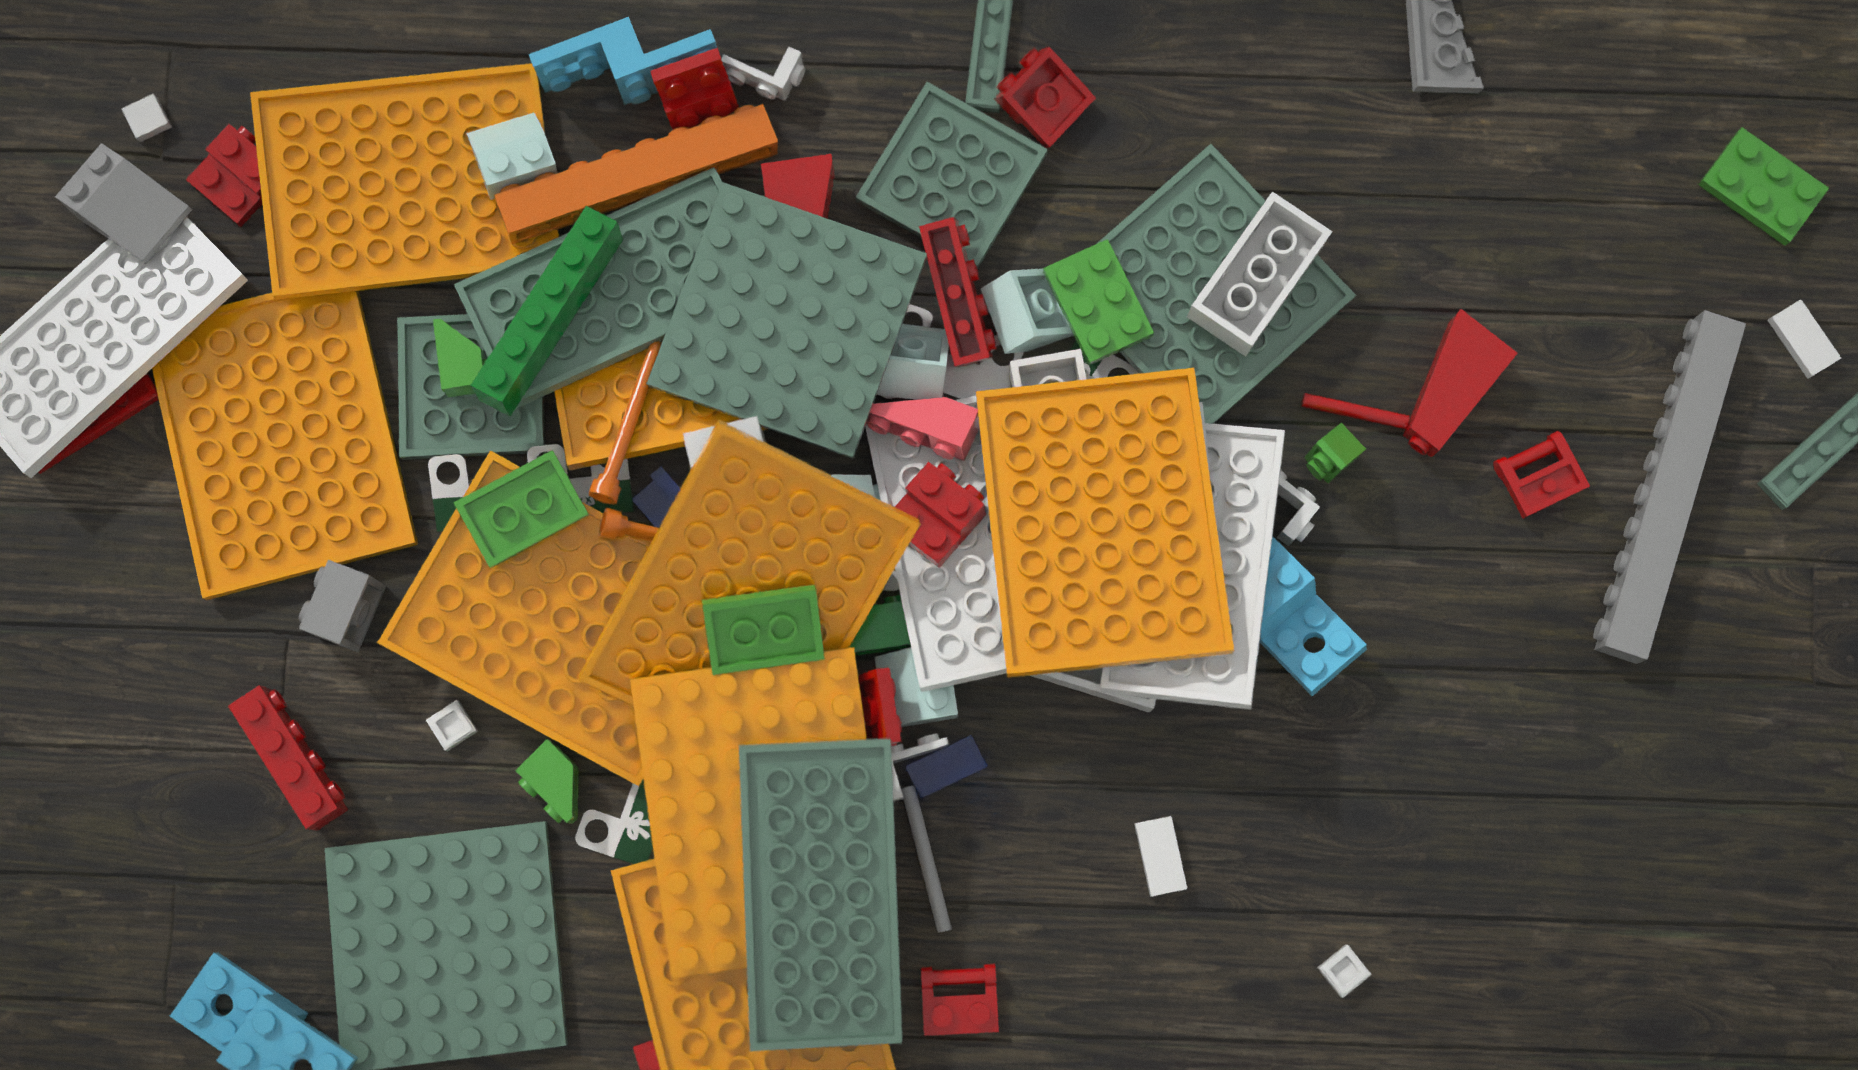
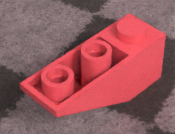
M947 397L873 404L866 423L870 429L879 434L886 435L889 432L899 436L902 441L913 447L923 445L933 449L942 458L948 460L957 458L965 461L980 429L978 409Z

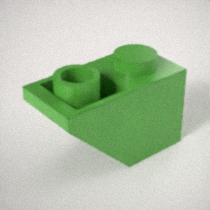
M1340 423L1321 438L1304 458L1308 462L1306 466L1311 474L1318 480L1324 479L1329 484L1355 461L1366 448Z
M547 739L515 770L522 777L518 783L533 798L539 794L548 803L544 810L557 823L564 820L566 823L573 824L578 819L579 767L553 741Z

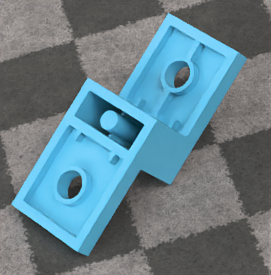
M629 17L528 55L545 93L551 90L553 92L562 91L568 88L572 82L583 78H596L604 70L610 68L623 102L626 105L628 103L639 104L645 102L652 94L658 92L653 82L651 70L715 49L717 46L711 29L643 54Z
M1272 537L1260 643L1313 696L1367 650V644L1316 594L1315 578ZM1309 638H1320L1325 643L1324 648L1317 653L1308 652L1304 648V643Z
M214 952L170 1015L171 1018L220 1050L222 1053L217 1062L229 1070H294L296 1062L300 1059L308 1060L312 1065V1070H350L358 1059L348 1050L306 1023L304 1020L308 1015L307 1012L219 952ZM222 994L229 995L233 1001V1008L226 1016L219 1014L215 1007L217 998Z

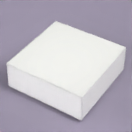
M154 93L122 108L131 130L139 142L171 128L169 120Z
M458 700L426 719V722L445 751H449L478 732Z
M1344 945L1317 967L1341 998L1345 997L1371 975L1348 945Z

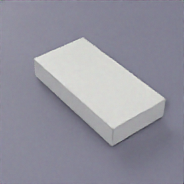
M1802 300L1797 301L1767 320L1807 379L1841 359Z
M1172 817L1135 823L1150 896L1187 889Z

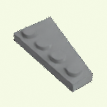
M1406 0L1412 91L1479 93L1484 89L1481 78L1476 77L1472 65L1475 60L1471 48L1466 46L1461 31L1464 26L1460 15L1455 13L1452 0Z

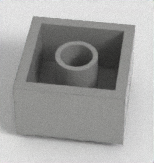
M328 560L326 566L321 567L315 576L314 587L316 589L311 601H306L300 611L299 621H301L299 629L359 652L386 585L370 575Z

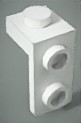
M788 47L774 76H770L726 55L722 56V61L731 82L737 85L746 83L753 86L759 94L768 99H775L777 97L785 101L792 86H798L805 73L801 52L791 47Z
M1281 471L1278 495L1298 509L1277 537L1289 546L1295 538L1302 542L1312 530L1314 525L1309 521L1320 506L1314 503L1316 498L1309 491L1302 487L1296 489L1287 482L1286 474Z
M938 733L917 739L918 746L904 750L903 744L891 747L893 802L903 799L894 763L949 747L947 737L939 739Z

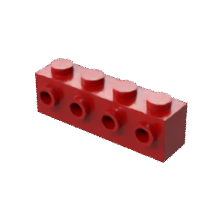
M951 217L919 226L954 366L963 367L993 359L991 351L997 349L992 329L986 330L983 316L988 315L984 295H977L974 281L979 280V274L975 260H968L965 246L971 244L966 225L959 226L958 220Z
M259 685L228 705L305 829L318 831L348 811L347 806L343 802V799H345L343 791L334 780L330 781L323 770L326 768L325 763L314 749L310 750L304 740L306 734L303 728L295 719L291 720L285 710L287 704L276 689L272 690Z

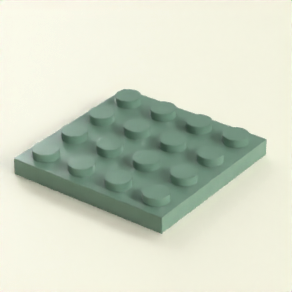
M926 82L858 192L856 202L921 239L919 226L951 217L956 218L959 226L966 225L971 244L965 246L968 260H975L978 269L1045 159L1048 149Z
M468 314L397 318L399 457L402 460L429 459L435 456L454 454L461 455L462 457L487 456L490 450L498 455L527 454L531 447L545 445L544 396L515 409L511 417L479 401L476 394L448 397L442 391L433 319L443 320L480 347L486 354Z

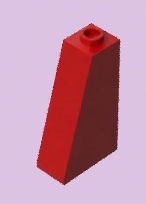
M832 154L761 164L765 197L828 218L835 177Z
M1462 309L1458 311L1447 325L1409 419L1408 427L1403 434L1409 440V446L1421 455L1427 454L1432 457L1442 448L1518 354Z

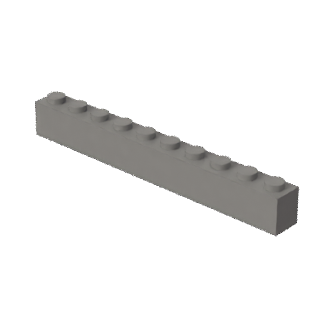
M1704 310L1694 319H1690L1685 326L1683 339L1687 341L1684 351L1679 352L1673 365V371L1677 372L1674 384L1669 385L1663 399V404L1667 405L1664 418H1659L1653 433V437L1657 438L1654 451L1651 450L1645 459L1643 469L1647 471L1644 484L1641 483L1638 486L1634 496V504H1637L1634 517L1629 518L1624 529V537L1627 538L1624 551L1621 550L1616 557L1614 563V571L1617 572L1614 585L1611 584L1608 587L1604 596L1603 603L1607 605L1604 619H1599L1594 630L1593 638L1597 639L1594 649L1596 651L1635 664L1648 660L1746 323Z

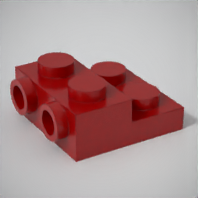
M1050 47L1039 51L1034 48L1021 59L1020 64L1023 68L1016 76L1012 73L1008 74L997 85L996 88L1000 93L994 100L1017 124L1022 123L1045 148H1049L1096 97Z
M718 48L650 71L673 130L680 127L690 129L698 126L707 118L713 116L723 118L731 115L732 112L739 108Z
M228 124L205 149L209 155L186 180L241 227L262 205L257 149L254 145L256 140L255 136L242 125L236 130Z
M928 461L905 487L906 494L896 504L895 508L919 519L920 526L909 545L940 568L987 514L985 504L982 502L984 496L975 487L968 484L963 488L954 481L957 477L950 468L942 463L935 467Z
M890 668L874 669L858 675L866 739L890 738L891 747L896 746L898 742H901L902 724L900 717L896 713L894 700L896 686L891 678Z

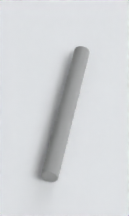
M915 785L902 788L903 800L937 932L951 930L952 927Z

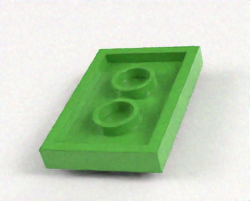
M1740 128L1698 184L1784 246L1791 242L1829 189L1826 185L1744 128Z
M1108 239L1043 268V274L1089 366L1153 337L1154 331Z
M553 450L454 502L490 569L589 516Z
M815 585L702 600L712 675L825 660Z

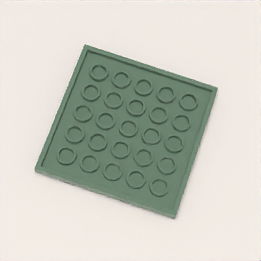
M1212 144L1207 146L1098 242L1100 243L1108 239L1154 331L1153 337L1122 350L1120 353L1139 374L1194 368L1199 402H1203L1205 423L1210 424L1216 423L1356 296L1317 255L1246 357L1187 317L1194 301L1265 203L1264 198Z
M722 182L647 385L739 419L757 416L761 427L853 459L924 267L927 253Z
M543 821L324 848L339 1045L358 1057L350 1070H375L568 1045L548 822Z

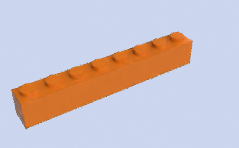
M761 104L755 107L753 105H745L738 108L732 115L723 118L713 116L704 120L699 126L690 129L680 127L671 131L668 136L657 140L653 138L644 139L638 142L634 148L622 152L621 150H612L605 153L601 159L589 163L587 161L576 162L570 165L568 170L557 174L553 172L543 173L537 176L533 182L524 185H508L502 188L500 193L494 194L507 234L513 245L575 224L586 206L604 214L638 202L715 167L718 174L777 155L778 140L764 105Z

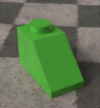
M433 319L442 391L448 397L475 394L470 385L488 359L486 354L480 347L443 320Z

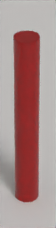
M1308 393L1303 394L1301 407L1407 429L1410 418L1409 415Z

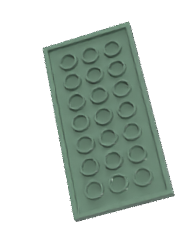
M715 167L607 215V217L618 222L623 241L516 409L641 352L654 342L663 341L722 185ZM568 233L454 284L488 357Z
M877 738L739 745L750 1051L902 1043L891 739Z

